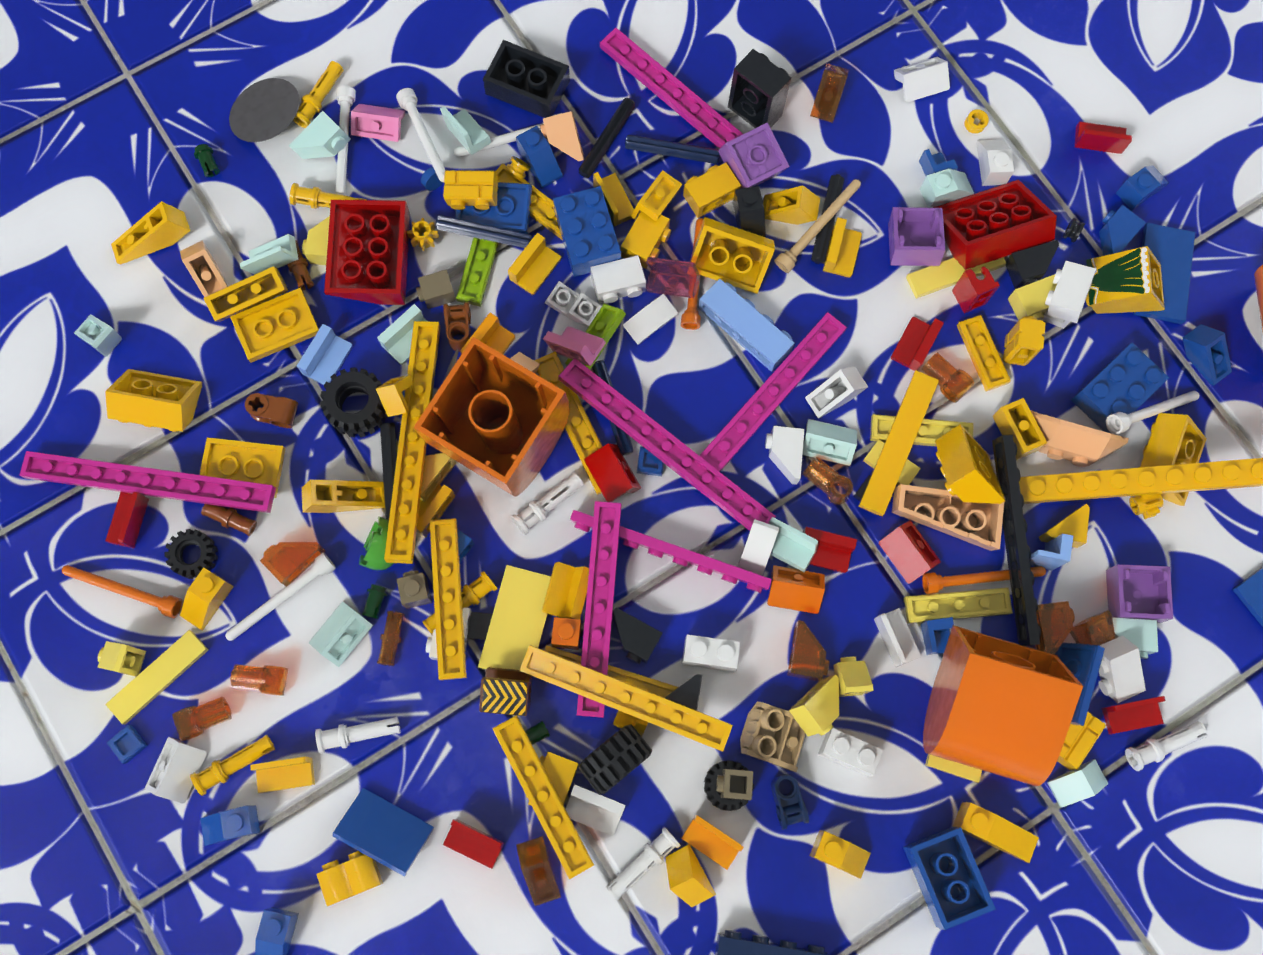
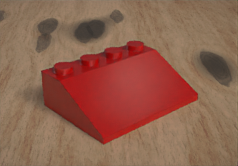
M1019 180L933 207L942 208L945 241L953 257L965 270L998 260L999 258L1011 255V253L1055 240L1057 215Z
M331 200L325 295L379 305H405L409 242L407 231H409L410 212L406 201Z

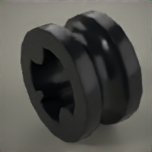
M1076 218L1070 221L1062 237L1064 239L1069 237L1073 243L1077 240L1085 225L1084 222L1078 223Z

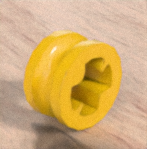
M975 109L966 117L964 126L971 133H980L987 126L989 118L984 111ZM975 118L980 120L978 125L973 123Z
M512 156V162L507 164L506 168L515 176L524 179L526 177L525 171H529L531 167L523 160Z

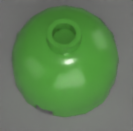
M379 516L378 522H374L364 544L367 553L365 556H360L359 565L373 570H386L394 564L386 563L384 560L388 519Z

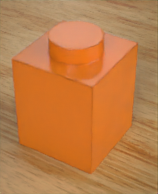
M554 617L552 647L579 650L581 620Z

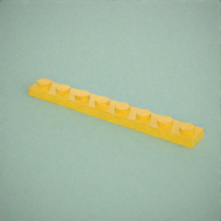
M529 645L519 670L722 752L733 727L730 723L532 645Z

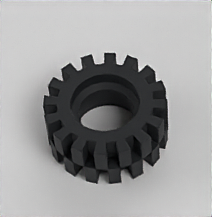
M186 529L185 533L179 531L177 532V538L174 536L170 538L173 541L172 544H166L165 548L169 549L168 552H164V557L168 558L166 561L167 565L171 567L170 569L173 572L188 579L196 578L203 567L207 570L210 567L214 569L215 564H213V561L218 560V556L215 554V552H218L217 547L214 546L215 542L199 530ZM189 545H198L201 550L200 558L195 563H185L182 558L184 549Z
M731 760L719 762L707 772L704 779V792L713 806L725 811L738 810L745 806L749 800L721 798V792L716 791L717 775H722L723 769L749 770L739 762Z

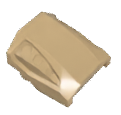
M757 701L746 718L740 738L741 753L797 772L798 767H796L805 732L790 711Z

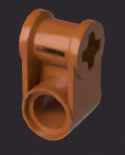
M465 302L464 305L449 306L446 303L443 305L447 338L450 347L454 351L458 349V352H460L471 337L470 304ZM457 334L465 335L462 339H453Z
M254 393L246 398L245 409L258 422L269 423L282 428H292L299 403L285 397Z

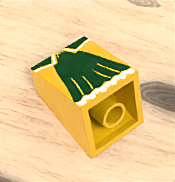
M1148 246L1086 260L1088 267L1096 269L1086 303L1097 314L1165 310L1161 264Z

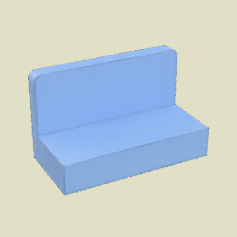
M322 324L297 364V368L303 375L322 385L326 381L330 383L332 381L330 377L333 374H337L352 350L353 345L336 336L332 328Z
M1061 534L1045 544V551L1037 550L1032 553L1029 559L1030 566H1042L1047 570H1054L1070 562L1073 535Z

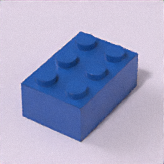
M601 186L553 198L555 216L574 277L590 273V267L621 260L620 247Z
M1130 343L1071 401L1102 431L1111 433L1106 426V419L1109 415L1117 412L1126 414L1135 412L1170 377L1136 345Z
M950 827L903 846L937 928L947 930L996 909L961 827Z

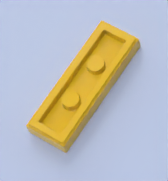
M979 315L958 322L956 326L985 391L987 392L1009 384L1011 382L1010 377L982 316Z

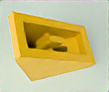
M1087 504L1083 505L1038 538L1041 542L1048 543L1061 534L1073 535L1072 547L1078 548L1086 544L1090 507Z
M690 844L665 857L670 890L690 907H694L716 895Z

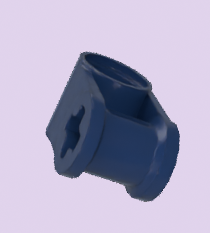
M786 774L776 776L772 780L771 790L782 830L787 829L788 825L799 822L809 823L808 812L797 780ZM784 779L791 783V790L786 795H782L778 788L779 783Z

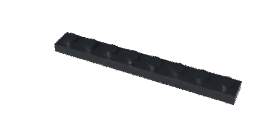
M1003 435L992 440L996 476L1005 497L1003 530L1018 644L1023 646L1039 645L1041 628L1037 622L1036 612L1038 603L1033 592L1034 575L1030 570L1029 562L1031 551L1027 545V523L1023 517L1024 498L1020 493L1019 486L1021 475L1016 464L1017 446L1013 441V435Z

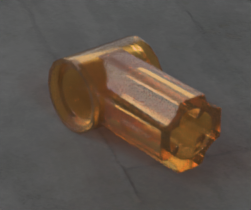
M938 352L921 369L928 376L939 380L938 385L942 394L954 403H957L974 386V380L968 373L960 369L956 370Z
M816 457L803 472L807 479L827 494L828 499L832 503L844 504L850 497L853 489L852 481L846 476L839 475L819 457ZM842 486L846 493L842 495L837 494L833 487Z
M235 664L231 672V687L284 696L288 668L267 665L263 668Z
M220 697L198 707L192 706L173 713L172 717L179 739L184 741L203 734L204 730L232 719V712L225 697Z

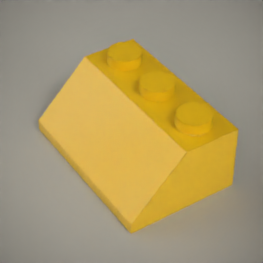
M704 217L694 245L688 271L717 281L721 279L725 283L728 282L735 287L758 294L775 250L774 240Z
M128 369L105 391L107 418L118 420L122 423L131 422L142 424L146 427H159L173 432H183L194 418L202 382Z
M1160 413L1152 424L1151 436L1148 444L1144 447L1140 467L1199 463L1207 438L1189 415ZM1189 492L1161 494V496L1167 501L1184 506Z
M961 424L935 440L938 450L936 456L942 463L940 470L947 480L944 484L952 496L957 495L963 502L1001 504L1005 502L989 454Z

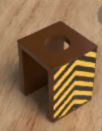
M488 667L485 677L481 679L479 711L527 716L531 705L533 676L519 670Z

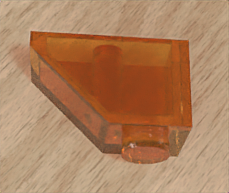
M826 63L810 116L833 123L849 73L848 69Z
M279 542L277 545L270 546L264 552V557L260 562L280 583L287 587L315 562L317 556L326 550L317 542Z
M1068 601L1038 605L1036 615L1037 622L1041 628L1040 644L1036 645L1037 650L1054 655L1073 629L1075 616L1073 609L1069 607Z
M1109 610L1091 616L1068 629L1077 644L1100 646L1115 639L1112 614Z
M798 620L794 627L787 676L820 681L823 679V675L827 676L829 670V660L826 659V651L806 623Z
M543 836L517 844L521 870L534 905L537 906L561 898Z

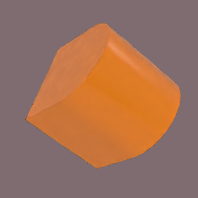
M473 337L413 428L427 444L516 497L531 484L548 460L565 428L570 407L564 390Z
M953 625L926 711L923 731L924 751L936 757L1033 786H1040L1050 776L1059 758L1083 685L1057 655Z

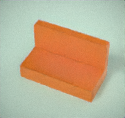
M773 565L767 604L774 607L818 614L825 591V574L809 571L802 572L798 569Z

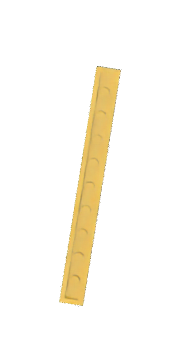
M414 321L407 375L411 376L414 384L405 390L404 398L409 411L402 414L384 556L386 563L413 564L427 443L413 427L432 400L440 335L439 322Z
M1263 458L1020 477L1019 486L1020 493L1024 498V504L1263 486Z

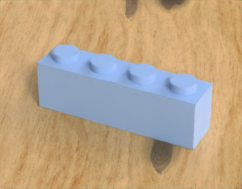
M719 279L700 298L698 308L771 372L792 351L794 346L792 337L786 331H780L774 326V322L769 316L759 313L749 299H743L737 294L735 287L730 283H725Z

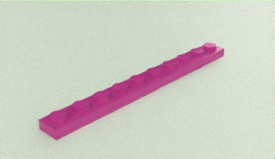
M576 358L558 376L559 381L749 531L754 519L769 524L770 519L776 517Z
M30 451L25 453L19 475L27 479L133 493L135 491L147 496L271 513L276 487L267 484Z

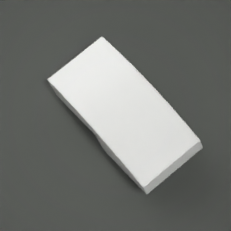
M560 281L545 301V304L586 327L590 326L602 307L582 292L579 295Z
M662 294L625 322L623 326L639 345L655 331L671 321L679 312L665 294Z
M754 519L738 567L762 576L774 546L779 527Z

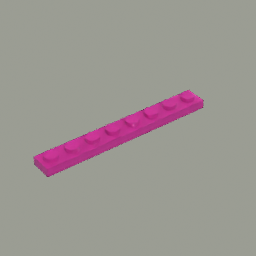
M617 28L612 30L600 42V48L719 149L725 143L743 135L742 132Z
M827 312L699 456L721 472L839 339L847 327Z
M595 501L581 665L608 675L622 504ZM578 694V716L604 718V704Z
M573 510L570 520L575 523L574 528L589 532L590 528L593 529V516ZM620 526L619 539L624 540L623 545L637 550L639 546L648 548V554L662 558L663 554L673 557V563L687 567L688 563L698 566L697 571L707 575H712V572L722 575V580L736 584L737 580L747 583V589L761 593L762 589L768 590L772 581L770 578Z

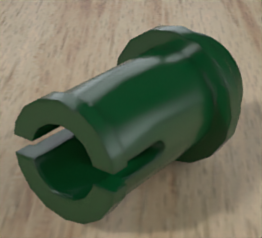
M207 144L195 147L194 157L199 160L205 177H214L212 171L218 175L220 170L212 155L213 149Z
M371 584L370 589H367L369 594L362 615L375 619L379 618L378 615L384 596L387 597L388 595L386 594L387 588Z
M543 721L525 730L532 745L550 736Z

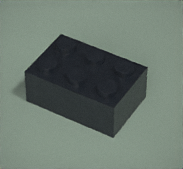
M503 40L483 78L485 94L541 117H551L570 82L569 65Z
M752 49L734 68L728 108L754 128L767 122L771 128L783 114L792 77L783 68H778L770 62L766 55Z

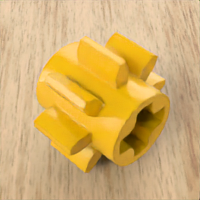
M424 218L416 223L412 221V230L407 231L408 237L412 239V247L418 245L422 248V251H425V248L430 246L435 247L434 239L439 238V234L435 230L434 222L427 223Z
M1161 494L1138 495L1130 497L1129 503L1135 515L1143 514L1144 519L1160 513L1159 508L1163 507V498Z

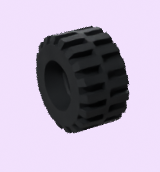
M350 368V372H346L345 369L340 370L341 374L339 376L333 374L330 377L332 381L330 383L326 381L324 384L326 391H321L320 394L323 400L320 401V405L327 420L339 433L343 435L347 433L349 437L355 438V434L365 437V432L367 431L370 434L376 432L374 428L376 426L380 428V425L383 424L382 418L387 419L388 417L376 391V388L382 385L380 380L373 373L369 374L367 370L362 368L360 372L356 368ZM358 392L369 395L368 403L361 411L357 413H345L342 411L343 403L349 395Z
M632 724L626 725L589 754L580 763L578 769L599 795L604 794L651 755L652 749Z

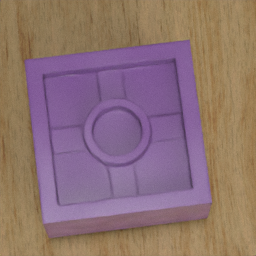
M768 122L725 143L718 150L723 162L727 163L741 184V189L755 187L781 174L790 167Z
M893 207L888 223L890 265L940 266L945 253L942 208Z
M1118 564L1106 570L1108 617L1157 620V623L1173 619L1170 567Z

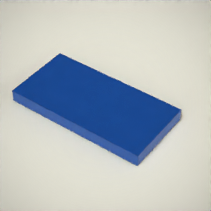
M1146 223L1143 229L1141 247L1148 246L1161 264L1165 310L1134 312L1133 315L1183 324L1186 321L1195 232Z

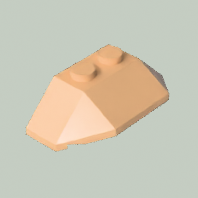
M1031 411L1047 441V444L1038 451L1047 454V457L1051 459H1065L1072 461V464L1075 466L1086 467L1126 445L1129 440L1126 437Z

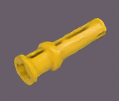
M331 61L310 93L301 98L302 103L293 119L296 124L306 128L314 115L321 111V103L344 71L340 64Z
M293 183L289 200L291 205L298 203L310 205L311 208L316 209L319 207L330 208L331 200L367 199L322 192L319 187L311 189L300 187L297 183Z
M485 571L481 572V576L470 585L465 584L461 589L462 608H468L472 604L478 605L482 597L490 591L498 589ZM435 613L422 621L432 635L433 630L436 629Z
M266 734L222 761H213L211 763L212 766L198 774L192 773L190 775L191 781L197 792L203 796L207 793L208 789L220 782L226 783L230 775L274 751L275 747Z

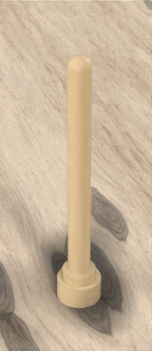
M857 179L853 180L789 251L780 253L776 257L774 262L782 271L789 273L795 267L796 257L860 188L861 182Z

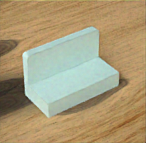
M445 106L440 108L447 128L471 155L491 143L489 135L465 109L452 115Z
M287 234L248 251L250 259L241 262L240 268L255 275L270 267L279 268L298 260L295 237Z
M415 304L377 337L381 346L400 365L405 364L410 357L414 321H427L423 317L422 311Z
M808 419L802 455L850 466L857 446V430Z
M772 517L769 524L779 527V531L770 555L805 572L817 551L818 540Z
M342 602L309 641V644L333 664L340 667L373 625L346 603Z

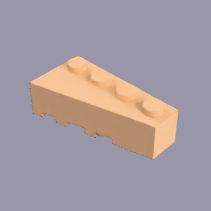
M903 484L895 487L892 513L989 551L1000 549L1004 502L1001 504L963 502L957 495L952 496L948 490Z

